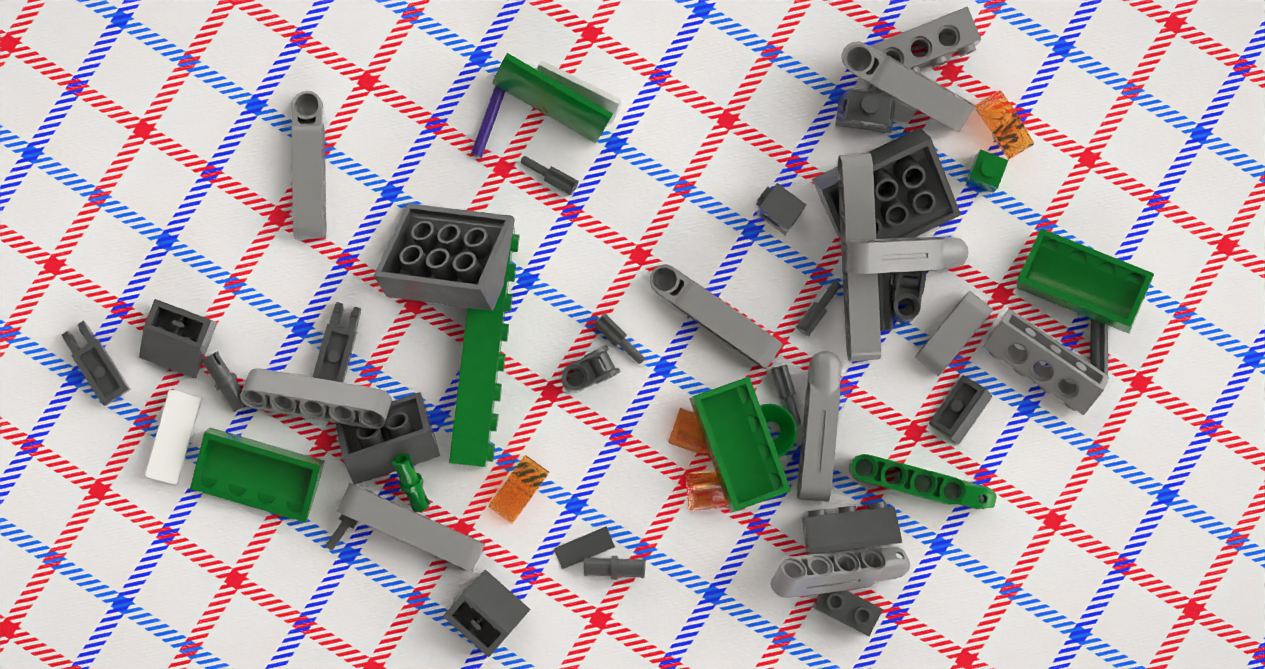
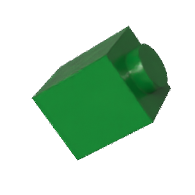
M980 149L975 155L965 182L993 193L999 187L1009 160Z

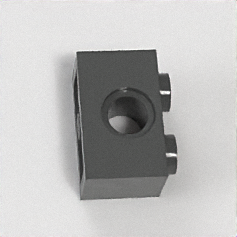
M777 183L773 189L767 186L758 198L756 205L759 206L756 215L786 236L803 213L807 204Z
M847 590L818 594L812 606L867 636H870L883 611L882 608Z

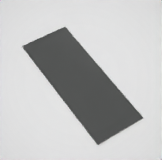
M607 526L558 546L554 548V551L562 569L584 561V557L591 558L614 548L615 545Z

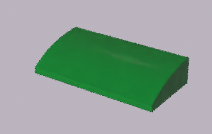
M509 53L505 55L492 82L495 86L594 143H597L613 113Z
M1041 228L1017 279L1016 288L1130 334L1154 273Z
M749 376L689 398L730 513L791 491Z
M210 427L203 435L190 489L306 523L325 461Z

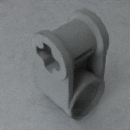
M927 271L894 272L892 317L897 322L902 324L909 323L919 314ZM899 302H909L913 307V313L909 316L902 315L898 310Z
M605 345L585 355L582 359L568 365L562 372L561 381L563 387L569 392L577 393L621 372L620 369L615 368L607 352L609 350L608 346ZM598 359L601 360V362H602V364H603V366H604V368H605L606 371L603 370V368H602V366H601V364H600V362H599ZM577 370L582 373L584 378L582 384L572 386L567 382L566 376L570 371Z

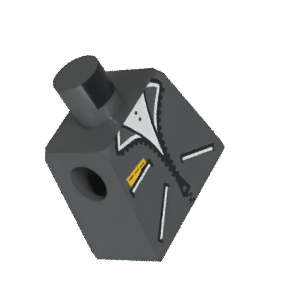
M848 90L839 95L835 126L892 133L895 100L889 94Z

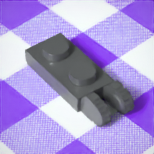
M336 302L330 324L326 326L313 378L344 383L358 333L356 329L361 316V308L354 307L350 315L348 329L338 327L344 311V304Z
M83 320L77 325L79 331L89 344L80 349L75 337L68 331L63 333L62 337L72 352V358L103 406H107L131 389L100 340L96 339L87 323Z

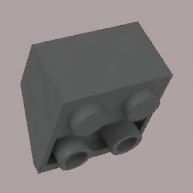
M154 299L143 328L139 358L196 379L202 365L201 361L205 357L217 322Z
M485 569L443 617L485 655L490 657L531 609Z

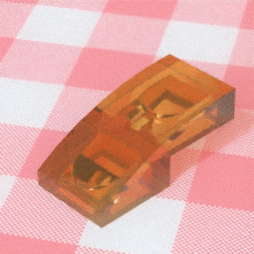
M1001 90L975 105L976 112L992 132V138L1008 160L1034 145V141Z
M525 455L488 507L513 525L550 472Z

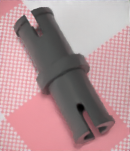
M217 351L201 362L214 379L216 390H221L232 411L236 412L245 406L240 399L242 390L236 382V374H231L219 355L220 353Z
M612 556L611 558L584 557V576H611V580H617L618 577L645 578V559H619L618 556Z

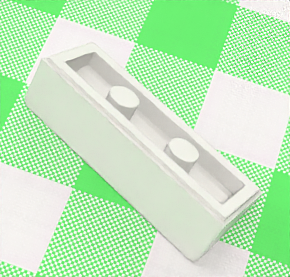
M540 61L537 68L538 71L613 113L608 123L612 124L622 106L620 98L545 61Z
M169 389L145 477L178 485L201 404V397Z

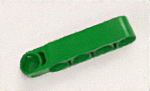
M869 454L855 456L849 463L850 475L860 482L948 505L959 504L974 509L995 507L997 495L991 488ZM860 459L867 460L871 465V471L865 477L860 476L855 469V465ZM889 467H895L900 472V480L896 484H890L885 479V472ZM918 475H925L929 479L930 486L925 492H920L915 488L914 482ZM950 482L956 484L959 489L958 496L953 500L948 499L944 494V488ZM980 495L984 498L982 503L978 500Z

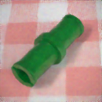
M402 453L395 456L392 464L399 476L401 491L406 493L414 512L426 510L430 505V501L422 486L424 481L421 474L416 472L410 454Z

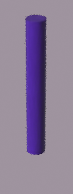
M497 86L494 87L471 151L472 155L482 158L506 92Z

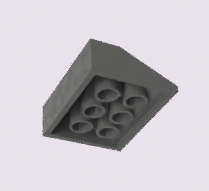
M918 128L867 152L871 154L873 162L876 239L916 237L961 216L933 141L923 129ZM836 167L812 180L841 242L838 168Z
M407 203L374 277L386 297L493 311L504 285L515 219L510 215Z

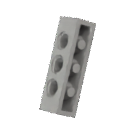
M967 6L870 46L886 55L896 57L902 64L921 73L920 68L931 64L932 68L943 65L949 61L947 57L958 53L962 57L976 51L975 46L979 44L981 37ZM942 33L950 34L953 37L954 44L951 46L942 45L939 41V35ZM915 44L922 45L926 50V55L924 57L914 56L911 52V46ZM864 80L867 89L876 87Z
M1011 309L1006 311L983 345L991 356L1003 360L1013 367L1016 373L1028 377L1038 384L1044 392L1053 394L1063 401L1069 409L1078 411L1082 415H1085L1101 395L1109 379L1108 375ZM1014 344L1023 346L1025 350L1018 349ZM1039 361L1048 363L1050 367L1043 366ZM1065 378L1073 380L1075 384L1065 381Z

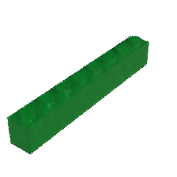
M513 228L504 285L493 311L467 308L449 463L487 467L488 461L493 462L495 444L490 443L491 431L497 432L499 414L494 413L495 401L500 402L502 384L497 383L498 372H504L506 354L501 353L502 341H508L509 324L504 323L505 312H511L513 294H508L509 282L515 281L516 264H511L512 253L518 252L520 234H515V228Z

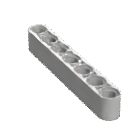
M870 153L839 155L837 168L846 352L849 362L877 360L881 358L878 273L859 274L846 272L848 240L876 239L873 162Z

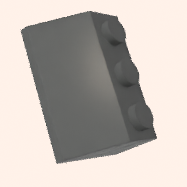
M421 392L392 401L382 428L369 429L335 423L342 458L354 485L395 472L396 469L393 467L392 461L399 454H410L413 465L440 456L436 436Z
M886 502L868 504L869 510L857 511L856 505L839 507V514L827 515L826 509L808 511L809 517L802 518L806 554L902 543L895 507L887 508Z

